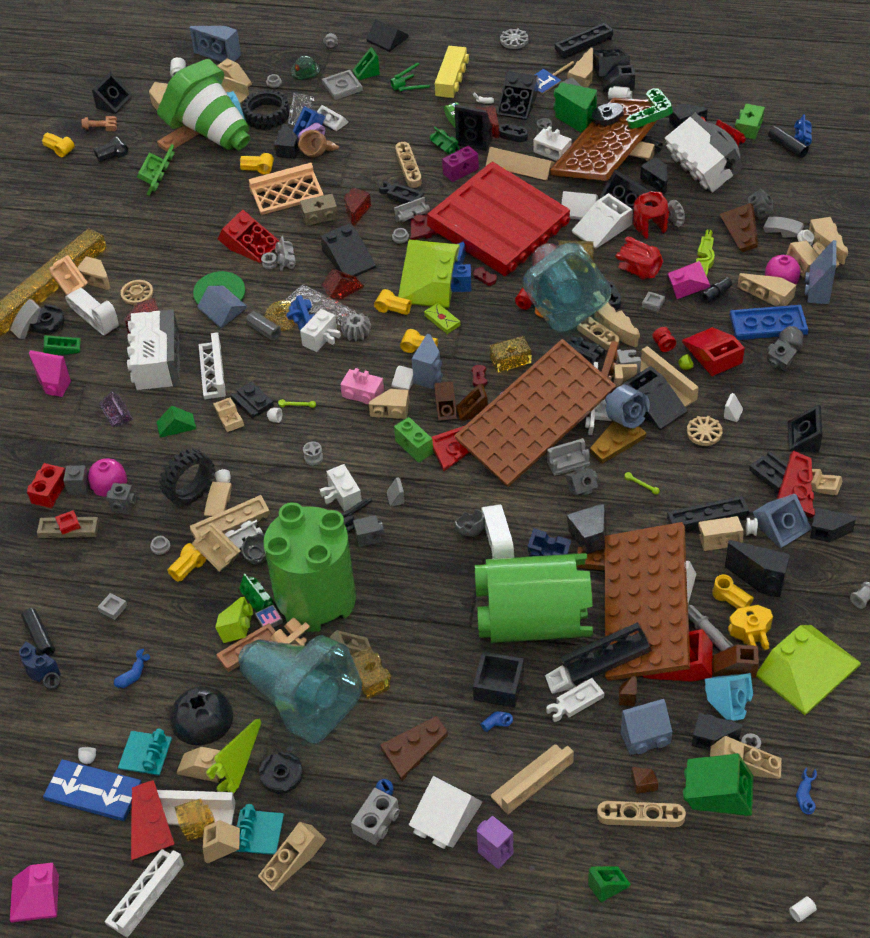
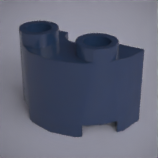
M533 528L528 544L529 557L568 554L571 540L560 536L552 538L547 535V532Z
M27 641L19 649L21 661L27 675L31 679L41 682L44 676L50 672L61 675L56 661L46 654L37 656L36 647Z

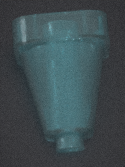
M547 243L538 247L532 255V267L527 270L522 281L523 288L532 303L550 327L560 332L569 331L605 306L611 297L610 284L585 249L577 243H565L561 246Z
M317 636L306 646L259 639L251 644H247L240 651L238 661L241 674L278 708L287 730L309 743L322 741L355 706L361 695L362 680L348 647L327 636Z

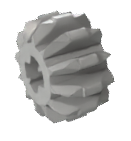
M355 312L353 315L349 313L348 317H343L341 322L342 334L349 341L355 339V341L357 339L363 340L364 337H368L371 331V323L368 316Z

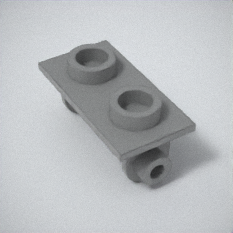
M425 197L394 207L396 222H405L408 219L414 218V215L427 214L430 211V207L428 204L426 205Z
M281 236L280 241L276 243L275 252L278 253L277 263L280 265V271H283L284 267L294 268L296 261L293 255L292 243L284 241L283 236Z

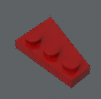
M464 426L431 437L433 451L443 472L470 453L454 436Z
M795 451L790 454L777 499L796 494L805 515L813 518L815 516V509H813L812 501L814 499V492H812L811 484L813 476L812 460L810 457Z
M154 780L132 787L131 860L175 845Z

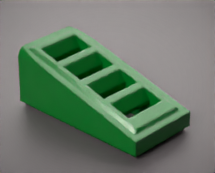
M44 335L43 353L53 355L80 353L81 338Z

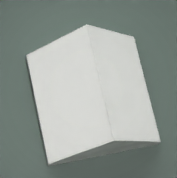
M563 191L562 205L570 209V219L581 220L598 200V195Z

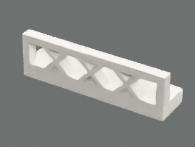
M211 333L212 342L199 344L204 399L226 396L221 344L218 333ZM206 349H213L209 355L203 352ZM209 360L214 362L211 367L205 365ZM210 373L215 375L212 380L206 378ZM210 387L217 388V391L207 393Z
M161 849L105 920V924L128 938L184 866L181 854L174 850L169 854ZM165 858L166 860L158 869V864ZM148 878H151V879L149 880V882L146 884V886L144 887V882H145ZM137 896L130 905L129 901L132 899V897ZM123 914L120 917V919L115 923L114 920L117 918V916Z

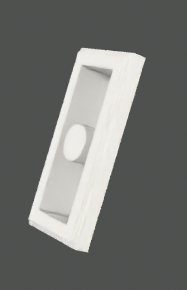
M323 105L317 111L326 116L323 124L335 131H338L348 123L343 116Z

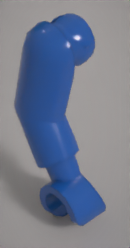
M144 649L137 650V660L134 662L132 669L114 679L115 687L126 688L139 680L144 667L143 662L150 659L149 654L142 655Z
M806 767L802 773L803 781H801L798 787L796 798L801 811L804 814L810 815L816 808L809 792L812 786L811 782L817 776V771L814 769L813 778H809L806 775Z

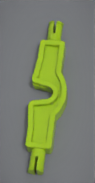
M706 230L705 237L702 236L697 253L698 257L701 258L696 259V262L700 261L706 277L708 276V270L714 264L715 254L712 250L714 242L712 230L710 232Z

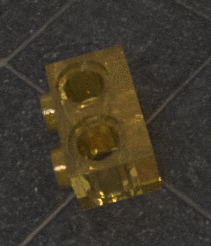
M201 798L175 806L179 827L188 841L204 836V827L215 822L209 805H204Z

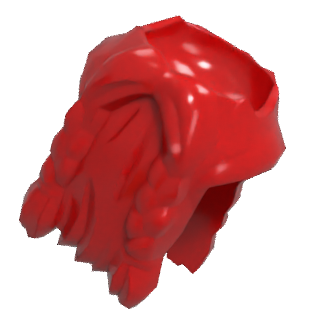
M650 191L640 195L635 200L633 207V224L635 229L645 239H648V220L652 218L654 223L661 228V232L665 233L668 229L667 223L669 218L667 200L661 192ZM652 202V206H646L645 204Z
M626 237L625 241L627 244L624 243V247L622 246L620 252H617L615 255L618 260L625 261L620 262L618 268L638 276L641 280L655 278L663 263L660 250L657 247L635 240L633 237Z

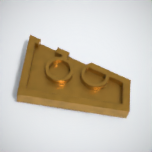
M613 421L591 446L590 453L603 464L644 440L647 433L640 426L629 428Z

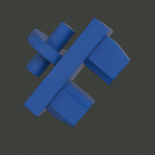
M302 295L296 296V300L290 304V312L286 314L287 319L294 320V323L298 324L299 330L314 316V314H308V311L312 308L310 299H303Z

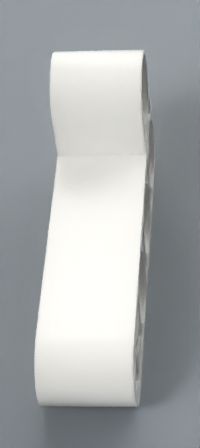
M81 287L65 296L67 304L103 336L119 327L116 311L109 301L100 304Z
M502 505L481 507L485 517V530L492 551V559L514 558L513 542Z

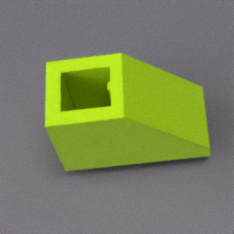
M245 597L239 598L218 615L215 628L223 643L246 638L253 609L251 604L247 603Z

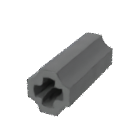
M252 311L247 315V325L270 340L275 341L280 337V326L257 311Z

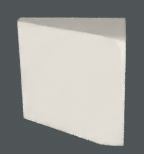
M398 366L392 387L410 390L414 382L413 369Z
M732 393L725 405L724 419L737 422L743 408L735 394Z
M563 665L545 675L552 694L576 687L572 682L569 670Z

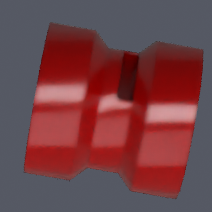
M660 327L653 333L652 338L662 352L671 351L676 346L677 342L667 327Z

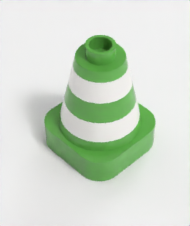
M210 59L187 66L179 70L171 78L158 107L157 115L172 129L185 125L227 150L235 148L239 151L249 143L251 138L247 134L249 131L248 124L221 86L225 73Z

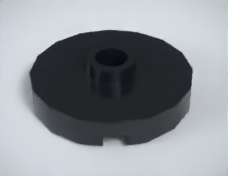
M618 103L604 104L592 112L593 122L595 124L600 123L603 126L616 123L619 117L624 116L623 107Z
M44 305L40 310L37 322L30 324V326L38 333L54 332L63 325L65 321L64 313L56 305Z
M282 751L275 755L271 754L261 763L259 768L260 781L264 788L270 792L277 794L288 793L301 783L303 777L301 762L298 757L289 752Z

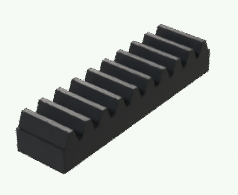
M604 22L555 43V50L566 59L567 56L571 57L572 53L576 55L577 51L581 53L582 49L587 50V47L592 48V45L601 44L602 40L604 42L607 41V38L611 40L613 29Z
M743 495L667 512L669 524L683 522L685 532L687 529L693 531L695 527L699 530L698 523L701 521L737 516L738 519L742 517L745 520L749 516V508Z

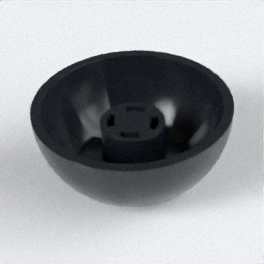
M206 686L194 687L182 693L174 702L170 714V724L175 736L184 743L197 746L207 745L219 740L228 732L233 722V709L227 697L220 691Z

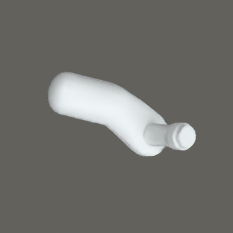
M473 93V96L479 103L492 104L494 102L492 97L483 98Z

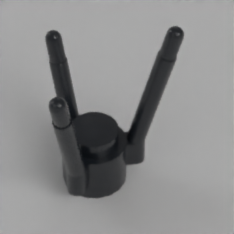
M365 498L341 513L348 532L354 530L352 523L355 519L352 514L372 502V498L368 500Z

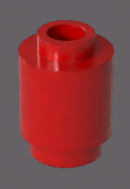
M532 284L523 286L515 297L516 305L521 309H529L538 297L537 287Z

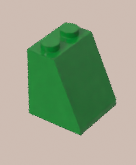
M561 82L558 88L554 90L555 103L553 110H555V117L582 133L593 121L592 112L597 108V90Z
M739 753L688 759L687 768L684 770L686 788L683 789V797L693 810L752 816L754 776Z

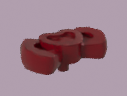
M483 267L476 268L473 273L475 279L482 281L487 286H492L497 281V275L490 274Z
M476 365L471 369L474 387L480 383L483 384V387L488 384L487 379H485L487 369L483 365Z

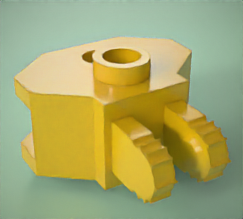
M759 605L738 608L729 619L731 622L728 626L730 636L742 640L744 644L749 646H756L755 642L760 641L763 650H768L769 642L766 633L771 629L773 615L770 609ZM752 612L753 614L747 616L746 613Z

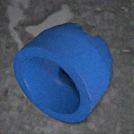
M382 779L377 782V789L391 796L393 795L394 789L391 781ZM383 785H386V787L388 788L387 791H385Z

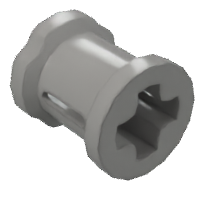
M863 582L861 588L850 595L851 602L860 609L866 607L867 602L870 600L869 582Z

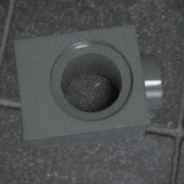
M376 515L353 520L359 547L382 542L381 534H384L382 522L378 523Z

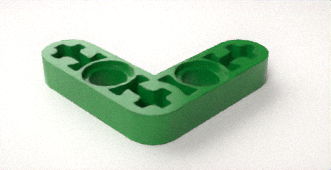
M654 88L646 93L648 102L652 107L628 116L629 128H639L673 113L671 102L660 89Z

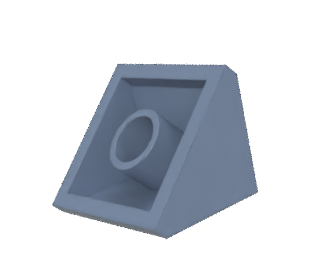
M208 286L197 306L201 312L221 329L247 308L241 300L224 286Z

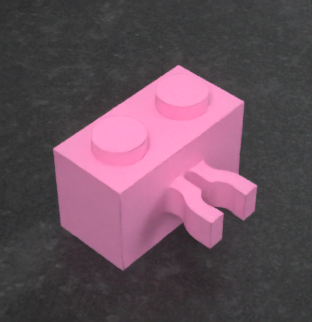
M355 368V370L349 369L340 384L342 397L369 404V401L384 392L383 378L369 375V371L359 372L358 368Z

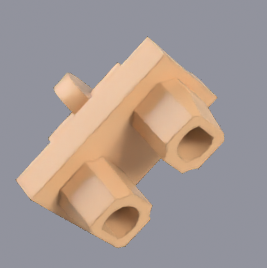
M292 618L284 626L290 633L288 637L281 629L270 637L277 646L274 649L277 655L289 645L291 647L288 650L291 654L294 652L302 654L306 650L304 644L307 642V639L305 637L299 639V637L310 626L306 622L301 625L298 620Z

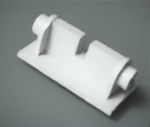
M256 519L253 522L247 521L243 523L240 529L236 531L230 530L225 535L240 549L243 544V538L246 540L248 536H254L258 532H263L260 527L256 528Z

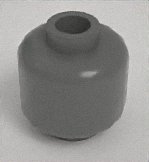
M788 326L780 332L779 340L788 342L797 352L803 348V332L797 327Z

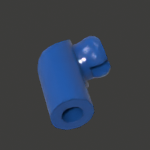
M496 711L481 722L480 725L484 731L488 732L494 726L506 727L511 725L513 716L510 713Z

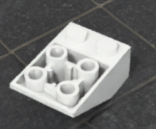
M608 193L594 203L573 228L572 233L597 249L632 225L633 209Z

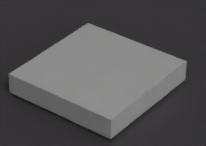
M350 70L322 79V84L334 100L363 91L362 85Z

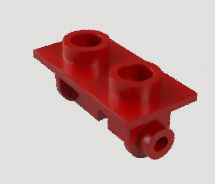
M717 120L716 125L725 130L734 139L737 146L746 141L743 133L721 120Z

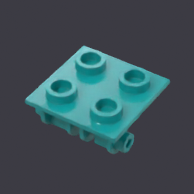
M156 729L153 734L131 731L118 769L160 775L172 737L165 736L162 729Z
M246 804L240 810L237 827L240 828V843L237 852L274 855L278 849L284 813L256 811L252 804Z

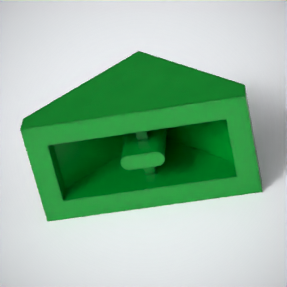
M370 47L352 70L359 80L380 75L379 58L372 47Z
M171 406L157 421L160 438L196 430L193 414Z
M598 866L589 869L588 885L600 903L631 885L618 866Z

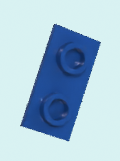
M804 114L795 123L794 138L809 146L812 143V124L805 120Z

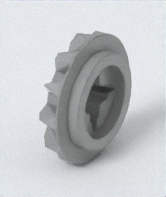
M677 200L669 201L668 216L670 221L673 222L674 226H682L685 220L683 207Z

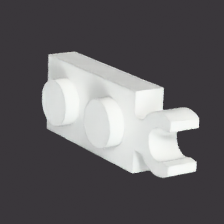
M591 678L557 697V704L548 705L546 712L547 714L553 711L557 712L553 715V721L557 722L562 718L563 714L571 717L604 698V692Z

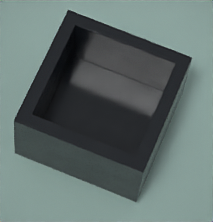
M482 651L473 684L474 700L515 708L524 675V658Z

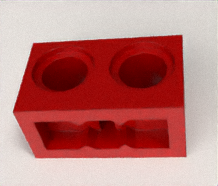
M46 463L43 464L41 469L37 471L32 484L27 488L31 504L48 508L53 507L65 487L63 481L65 468Z

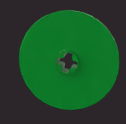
M225 271L205 275L196 283L193 290L194 300L197 305L208 286H224L241 301L245 296V285L242 279L236 274Z

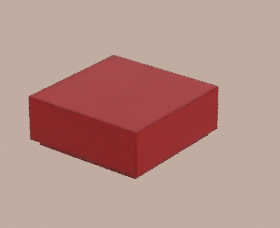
M74 510L55 517L62 535L81 528Z

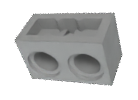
M374 788L351 822L353 834L376 845L380 839L386 836L391 821H395L399 815L398 799ZM381 807H387L385 810H379ZM371 824L376 825V826L373 827V828H368V827H367L368 825H371Z

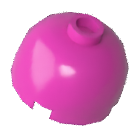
M777 255L767 263L765 276L781 277L796 285L800 278V266L797 260L789 255Z
M105 458L92 464L88 472V482L96 495L104 497L107 496L108 490H111L113 483L127 484V475L122 464L114 459Z

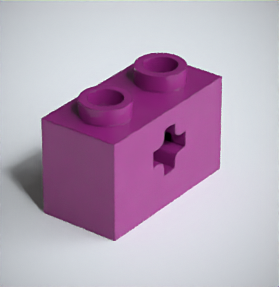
M466 146L443 158V175L450 181L455 182L478 170V153L470 146Z

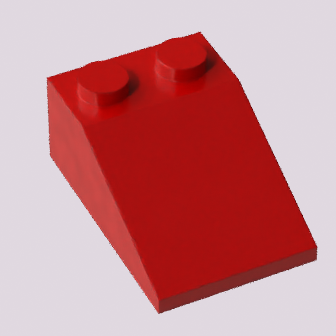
M703 629L689 632L690 669L645 675L643 677L689 682L712 678L713 643Z

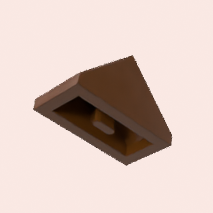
M478 384L456 405L460 420L473 419L488 406V397L483 384Z

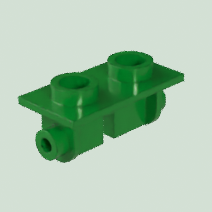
M434 126L436 132L429 137L432 143L438 147L440 146L447 154H453L455 149L460 150L457 145L458 141L453 136L449 137L443 129L439 130Z
M244 574L239 589L252 608L259 612L264 608L274 605V601L268 593L263 592L264 588L257 578H248Z

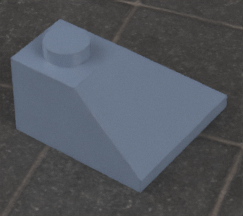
M796 494L768 502L753 511L760 530L779 548L811 530V526Z

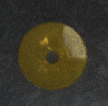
M280 300L274 302L265 312L264 317L280 326L281 331L288 330L296 324L294 320H289L286 316L290 312L291 301Z

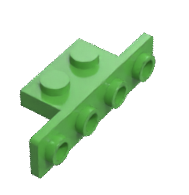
M171 144L164 159L149 153L137 175V178L151 184L147 192L148 196H150L152 191H156L159 185L157 180L161 181L164 175L162 170H167L170 163L168 160L171 161L175 153L172 151L174 148L173 144Z

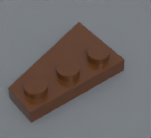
M751 203L720 214L742 252L758 247L754 206Z
M435 716L380 744V747L402 782L407 777V774L413 768H416L421 763L420 761L448 736V732L439 718Z

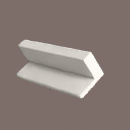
M157 790L168 825L208 826L218 820L233 824L236 804L233 792Z

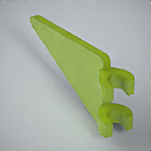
M255 719L215 756L216 763L208 768L206 773L210 780L214 779L215 775L219 779L224 778V776L226 777L217 786L218 792L228 791L234 794L236 789L239 788L261 725L260 719Z

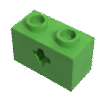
M746 104L744 109L740 110L739 119L735 123V129L743 133L746 138L756 139L763 122L765 107Z
M408 417L394 426L395 441L418 463L433 454L432 438L411 418Z

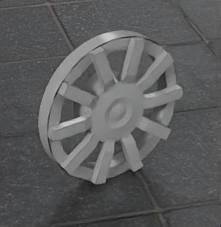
M519 28L509 29L502 32L500 42L506 48H522L528 43V34L526 31L519 30Z

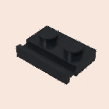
M252 381L238 389L235 394H230L231 400L252 419L257 414L260 415L274 406L273 401Z
M769 451L767 455L760 457L752 463L749 471L776 492H779L787 464Z

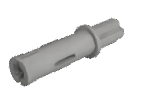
M693 605L688 606V618L695 624V628L703 629L711 642L721 652L734 646L709 622L707 616H703Z

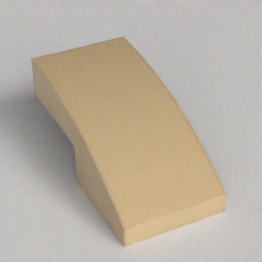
M231 398L213 403L226 432L244 426L243 420L238 414Z
M812 469V491L838 495L843 482L842 477L822 475L821 469Z
M212 482L206 502L205 517H212L226 510L227 502L229 503L231 483Z

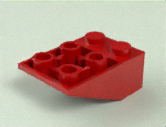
M244 210L240 211L221 230L218 240L229 250L258 263L262 262V255L271 253L275 249L276 243L279 242L275 236Z
M709 328L682 340V343L711 376L743 363L744 346L735 336L716 328Z

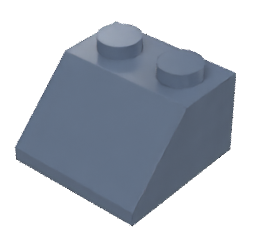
M427 334L412 357L414 384L434 389V383L441 382L442 361L440 360V352L430 334Z
M664 699L622 711L621 735L630 755L642 754L656 747L663 748L671 743L672 728Z

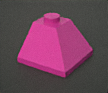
M700 261L667 273L677 299L710 287Z
M30 350L29 355L37 379L45 393L62 397L71 382L64 357Z
M53 863L30 865L13 877L10 922L57 917L59 874Z

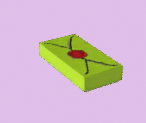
M438 303L424 311V316L446 334L461 326L460 320Z

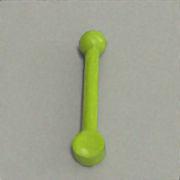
M282 399L278 401L279 407L292 405L314 408L316 402H285Z
M630 472L625 473L626 480H632L651 490L655 495L659 494V488H653L636 479Z

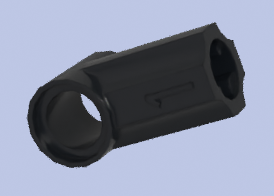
M116 136L108 144L95 148L94 153L97 160L102 162L114 156L124 157L128 153V147L120 137Z

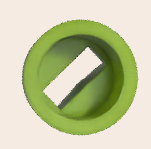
M689 354L682 356L678 361L679 367L683 370H689L694 367Z

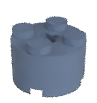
M625 384L617 387L605 398L608 418L629 428L639 426L645 420L643 416L645 412L649 411L650 407L648 396Z

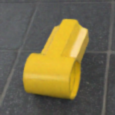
M47 132L42 139V144L53 149L59 157L66 156L75 148L74 142L69 137L62 139Z
M263 153L260 157L241 156L240 168L241 170L258 171L263 175H267L271 172L274 158L269 153Z
M387 289L382 290L374 302V307L379 312L385 313L390 310L405 315L409 314L412 305L411 300L397 297Z
M408 329L400 343V348L404 352L412 353L418 349L425 336L420 335L414 329ZM432 338L436 346H438V339Z
M188 543L183 547L180 557L167 569L168 574L177 582L182 581L195 567H201L205 563L206 558L193 544Z
M719 575L716 577L713 587L715 599L726 601L737 609L751 605L754 597L734 585L730 576Z

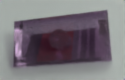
M113 391L99 403L112 427H117L133 420L122 398Z

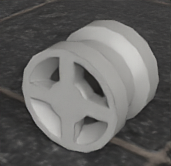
M314 441L304 445L305 462L312 466L320 464L323 460L321 445Z

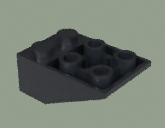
M507 71L496 115L527 120L540 85L538 75Z
M649 366L623 383V385H628L648 396L650 407L643 417L659 430H662L688 412L664 376L652 366Z

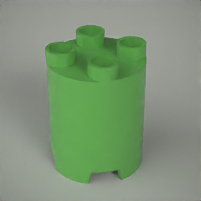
M298 503L283 505L279 510V516L270 524L264 536V550L275 603L280 612L286 617L287 623L292 618H295L301 625L306 622L310 626L305 631L319 632L323 623L332 621L340 615L346 619L352 612L356 601L348 534L344 525V518L340 512L335 510H326L319 507H302Z
M587 554L486 559V564L475 565L476 597L488 596V606L477 607L479 638L490 637L491 643L592 637V627L580 626V619L588 618L587 608L592 607L590 571H579L576 569L577 565L585 564Z

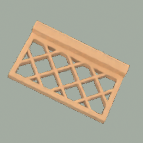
M312 163L249 179L250 192L261 215L300 205V200L324 196L314 174ZM308 179L313 180L311 184L306 183L304 181ZM294 183L297 184V186H296L295 188H292V187L288 186V185L294 184ZM301 185L308 188L306 192L298 190ZM275 188H282L280 192L273 191ZM312 189L318 191V194L311 195L309 192ZM285 190L292 192L290 196L284 195L283 193ZM266 192L264 197L257 195V193ZM269 194L277 196L274 201L267 199ZM295 194L302 196L301 199H294L293 197ZM280 198L287 200L283 204L278 203ZM264 202L271 204L268 208H262Z

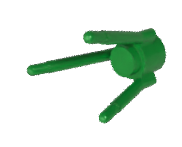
M419 63L412 65L390 79L394 91L399 90L401 92L404 90L430 88V85L404 87L406 85L405 80L414 77V74L403 77V75L419 66Z

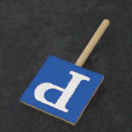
M574 61L553 74L545 69L536 73L535 75H538L540 83L538 92L543 94L562 82L555 76L573 65Z

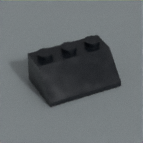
M614 170L598 199L609 193L631 209H634L635 200L640 195L652 190L626 174ZM647 202L645 205L652 206V202Z

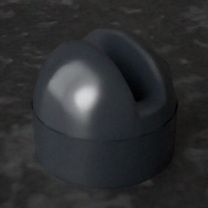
M50 672L44 676L43 684L46 689L56 690L60 686L61 680L57 673ZM50 678H54V686H51Z

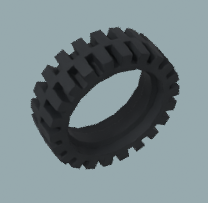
M260 90L257 91V94L254 92L252 96L248 95L247 99H244L242 104L243 115L246 123L252 128L254 126L255 129L261 127V130H265V127L271 129L272 126L276 128L277 124L281 126L289 118L288 99L279 91L274 92V90H270L268 92L264 90V92H261ZM271 104L280 107V109L271 114L260 115L252 112V110L262 105Z
M186 449V452L181 451L180 456L176 454L173 461L171 459L168 461L170 465L163 468L165 472H161L160 476L162 478L159 479L161 484L159 488L174 504L181 506L189 505L192 503V500L194 502L197 501L198 496L202 497L204 495L203 491L207 492L209 489L207 486L212 484L210 479L215 477L213 474L215 472V465L200 450ZM199 464L195 478L184 488L175 491L176 483L185 470Z

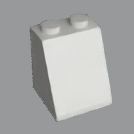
M433 776L409 826L415 828L413 833L422 838H426L427 835L434 838L432 843L443 849H445L446 845L453 848L481 806L482 801Z

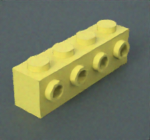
M448 46L435 81V96L454 98L455 93L458 92L459 82H462V73H465L466 63L469 62V54H467L466 47Z

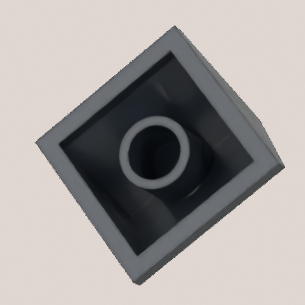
M375 19L368 34L367 42L390 52L406 40L409 35Z
M111 72L92 90L96 108L113 114L132 96L131 92Z
M820 405L788 421L789 450L791 452L819 453L822 440Z

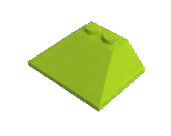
M409 240L398 297L411 300L412 305L432 307L438 303L443 308H449L452 294L451 280L454 263L458 260L460 245Z
M800 625L772 649L758 670L756 677L802 714L806 715L854 672L861 663L812 625Z

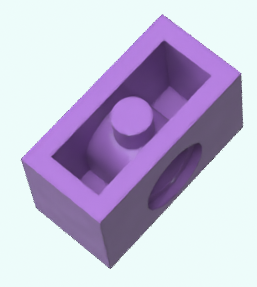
M491 816L487 821L484 820L477 828L478 853L499 869L513 855V832L494 816Z

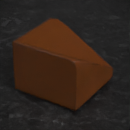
M632 676L620 686L619 705H636V676Z
M632 767L631 777L636 794L658 791V780L652 769Z

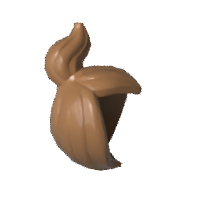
M310 129L303 132L298 143L300 151L309 157H318L325 150H339L338 145L331 141H326V137L317 130Z

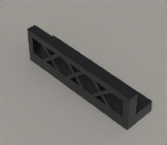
M636 622L562 656L561 659L569 670L572 682L576 686L651 652L652 649L640 624ZM638 631V633L632 636H628L629 634ZM574 659H579V660H577V661H575V662H572V663L569 662V661H572V660H574Z

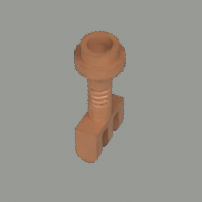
M106 116V120L89 121L88 117H85V119H82V128L89 130V127L101 126L106 127V131H116L117 118L115 116Z

